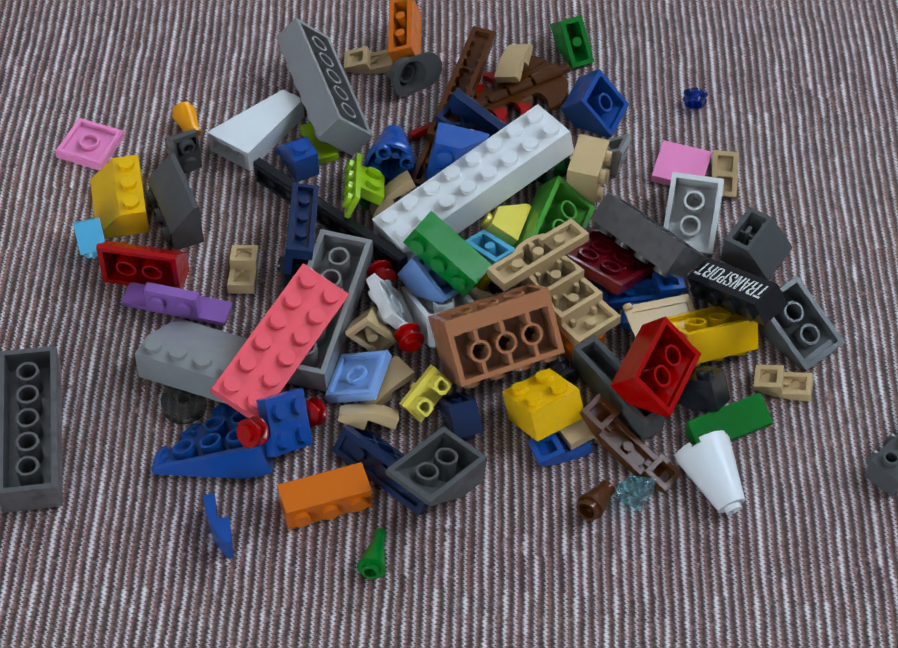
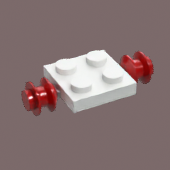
M377 260L367 270L368 278L366 281L370 288L368 294L379 309L377 315L382 323L385 325L389 324L394 328V338L399 342V349L405 352H414L424 343L425 337L420 333V326L415 323L403 294L391 286L397 278L396 272L392 270V263L387 260Z

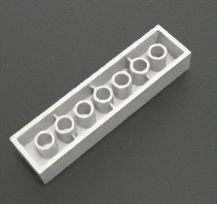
M537 104L372 218L377 235L407 254L409 262L416 254L403 242L430 211L435 213L457 234L574 153L570 130Z

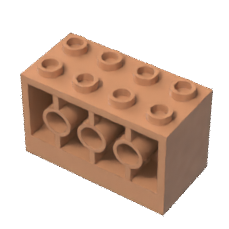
M529 283L428 316L444 376L450 382L464 387V389L479 386V381L487 378L490 380L503 378L506 376L505 372L514 369L517 372L531 368L532 363L538 361L541 363L554 361L557 359L556 355L565 353L549 289Z

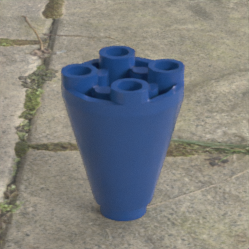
M395 124L387 126L367 152L365 167H374L385 175L384 186L406 170H408L411 176L416 168L415 156L407 135L402 127Z

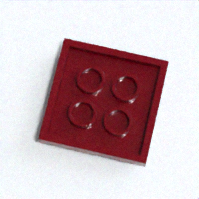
M593 227L586 230L589 233V241L565 255L584 269V278L588 281L596 282L603 286L607 292L617 295L653 274V268L655 267L650 261L648 264H645L634 256L635 250L631 248L629 250L624 249L615 243V239L606 236Z

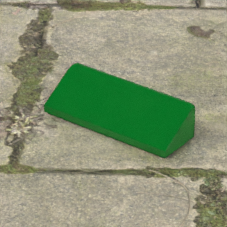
M760 393L724 406L718 412H709L689 420L686 425L685 434L693 446L700 442L698 437L719 430H724L730 437V440L733 441L771 426L773 421L764 398Z

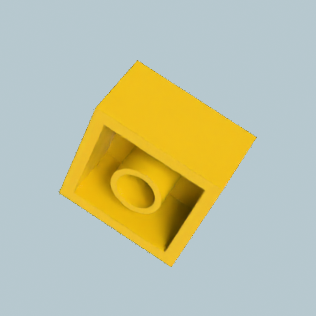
M550 368L538 371L534 376L524 381L516 382L512 387L502 391L508 419L537 442L583 419L580 415L583 404L579 388Z

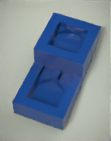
M555 433L538 442L535 439L527 441L539 466L560 464L593 453L592 445L589 441L570 450L560 435Z
M215 493L203 495L204 507L212 537L228 559L234 558L229 517L218 518Z

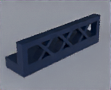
M459 88L452 93L446 106L434 119L437 123L442 122L488 133L489 138L507 126ZM451 112L458 118V122H450L444 116Z
M293 182L283 274L291 275L293 258L312 260L319 193L318 185Z
M353 426L343 427L332 452L350 465L362 462L367 478L417 515L424 514L428 505L385 474V470L402 458L404 454L367 427L364 430Z

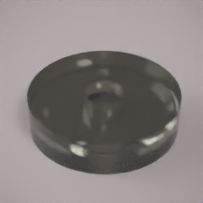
M169 386L161 396L162 412L172 423L190 424L199 420L204 415L207 409L206 397Z

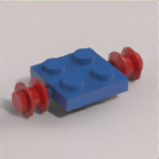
M294 388L256 400L259 417L253 416L249 419L241 420L237 426V437L246 448H253L256 445L264 444L266 457H276L313 444L310 428L322 425L326 421L327 409L325 404L318 398L305 400L303 388Z

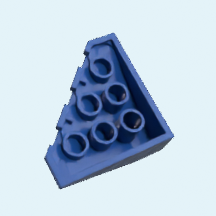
M221 403L210 411L213 417L209 418L204 425H199L197 422L180 434L182 440L178 441L173 448L169 449L167 446H163L156 452L151 468L152 473L158 475L247 479L271 474L275 457H266L264 444L256 445L253 448L244 447L237 437V426L241 420L249 418L228 404Z

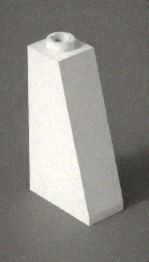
M281 90L211 129L208 132L210 150L251 171L254 168L253 162L259 157L263 159L304 118V106L300 101V97Z

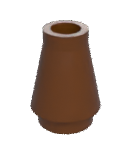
M603 480L599 485L580 496L576 506L580 516L588 521L601 518L612 495L615 493L613 484Z

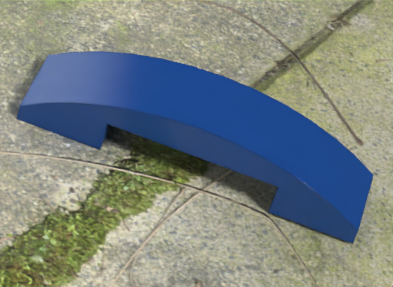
M655 271L653 272L652 279L642 280L619 295L609 293L603 286L594 281H589L603 292V301L613 309H623L622 306L627 302L639 304L678 296L686 291V285L682 277L675 278L668 275L665 278Z

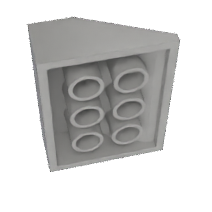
M177 318L150 333L134 353L138 375L141 378L225 403L210 393L211 388L248 338Z

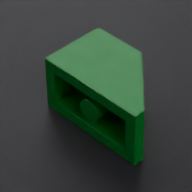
M582 15L550 24L556 47L571 69L594 62Z

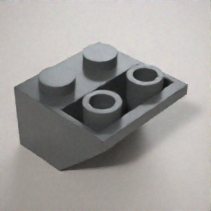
M749 207L724 239L720 260L733 267L770 280L792 250V245L773 217Z

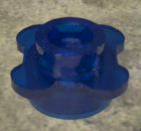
M699 88L684 90L683 94L685 96L683 101L686 107L701 109L707 103L705 97H708V93Z

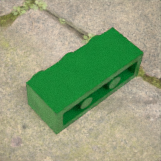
M432 211L429 212L403 242L464 297L485 275L487 268L492 265Z

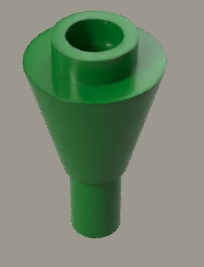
M382 528L375 530L372 542L357 563L359 573L368 579L380 578L386 573L384 541L387 532Z

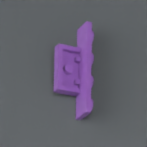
M134 282L129 283L121 301L122 306L221 326L226 325L232 310V302L200 296L199 292L150 282H147L146 285Z

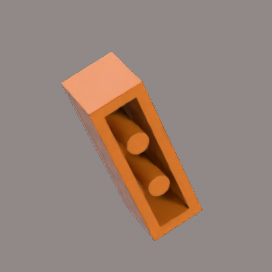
M389 0L388 54L393 63L398 58L404 56L413 57L421 54V13L415 0Z
M362 462L277 485L278 499L288 529L305 527L312 522L323 519L331 520L339 515L352 511L360 512L367 507L373 506L372 489Z

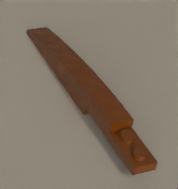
M472 27L427 131V141L417 161L415 171L411 175L416 188L427 181L425 180L427 163L438 123L434 121L436 115L446 106L452 93L457 88L474 99L496 37V31ZM451 112L444 116L450 122H458V118Z

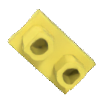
M430 365L416 383H411L409 392L399 405L407 410L418 422H422L434 410L433 407L441 397L450 390L453 383L436 367Z

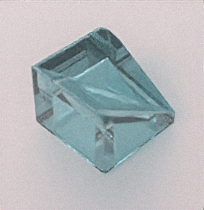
M629 475L617 486L615 498L641 511L655 491L656 480Z

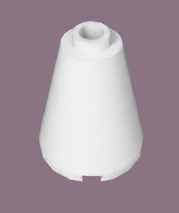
M724 430L698 437L700 442L693 447L689 442L675 454L677 463L719 513L725 512L726 515H732L743 508L741 504L745 501L736 460L730 437Z

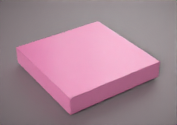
M78 118L56 149V158L100 170L107 164L124 139V131Z
M663 140L651 175V182L670 186L672 172L706 176L712 152Z

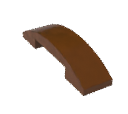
M599 393L581 410L580 415L594 436L618 462L640 480L664 493L683 472L663 453L656 456L617 418L620 412Z

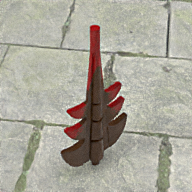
M531 56L529 66L523 67L520 82L497 83L494 78L495 72L483 73V80L489 82L495 88L491 90L487 86L479 84L474 101L504 123L508 116V105L516 108L523 115L533 108V97L542 99L549 107V111H553L563 105L568 97L569 85L563 75L571 71L568 63L558 66L556 63L550 64L545 59ZM431 122L408 132L410 141L426 136Z

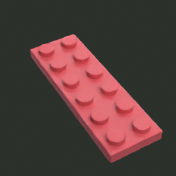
M303 263L213 385L210 393L247 418L259 417L256 400L281 393L349 294Z

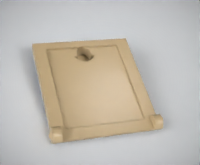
M688 294L634 305L627 303L622 306L634 337H636L643 324L662 317L695 311Z

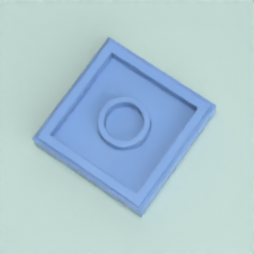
M388 350L341 354L324 396L325 400L329 404L376 400L392 355Z

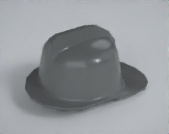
M432 52L421 53L413 57L404 56L398 58L393 63L390 71L387 73V77L392 81L395 93L399 96L407 97L433 85L442 72V62L440 57Z

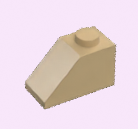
M374 306L354 319L345 333L346 336L369 351H382L398 341L394 338V328L389 324L385 325L382 323L377 315L379 309Z

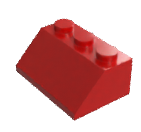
M115 241L98 243L96 246L104 282L127 286L131 282L144 285L150 282L180 289L184 287L190 270L187 252Z
M666 317L659 318L641 326L610 386L629 405L669 417L701 353Z

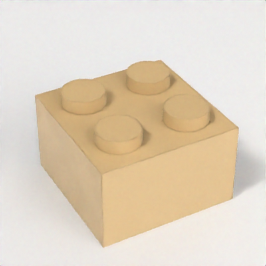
M579 134L567 169L566 182L596 207L597 202H602L605 187H602V185L608 184L611 169H607V166L609 167L611 164L613 152L609 151L610 140Z

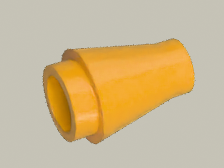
M180 102L175 105L172 110V118L183 132L196 129L199 137L201 131L195 106L191 105L190 102Z

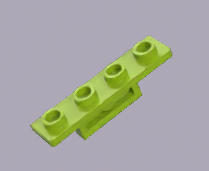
M358 152L353 160L349 159L343 171L346 175L343 180L345 187L342 195L345 197L342 207H344V217L348 219L352 215L360 197L378 206L381 205L384 199L385 175L374 167L367 168L361 165L362 154Z

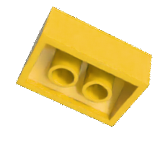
M138 155L112 158L90 179L94 218H100L104 239L148 233L150 230Z
M719 306L666 317L701 353L695 367L700 366L703 362H718L724 360V357L732 355L743 356L748 351L758 349V323L748 321L745 317L736 313L731 314L728 310Z

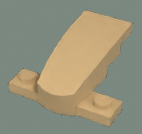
M572 218L546 234L542 233L525 239L516 247L512 254L487 268V276L503 291L508 290L519 282L522 285L530 283L548 288L559 331L575 347L593 336H601L621 322V315L603 301V292L584 278V269L565 256L589 241V233Z

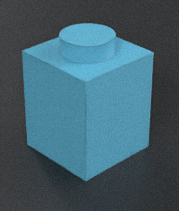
M95 217L73 222L80 255L86 254L87 258L97 257V244L105 242L100 218Z

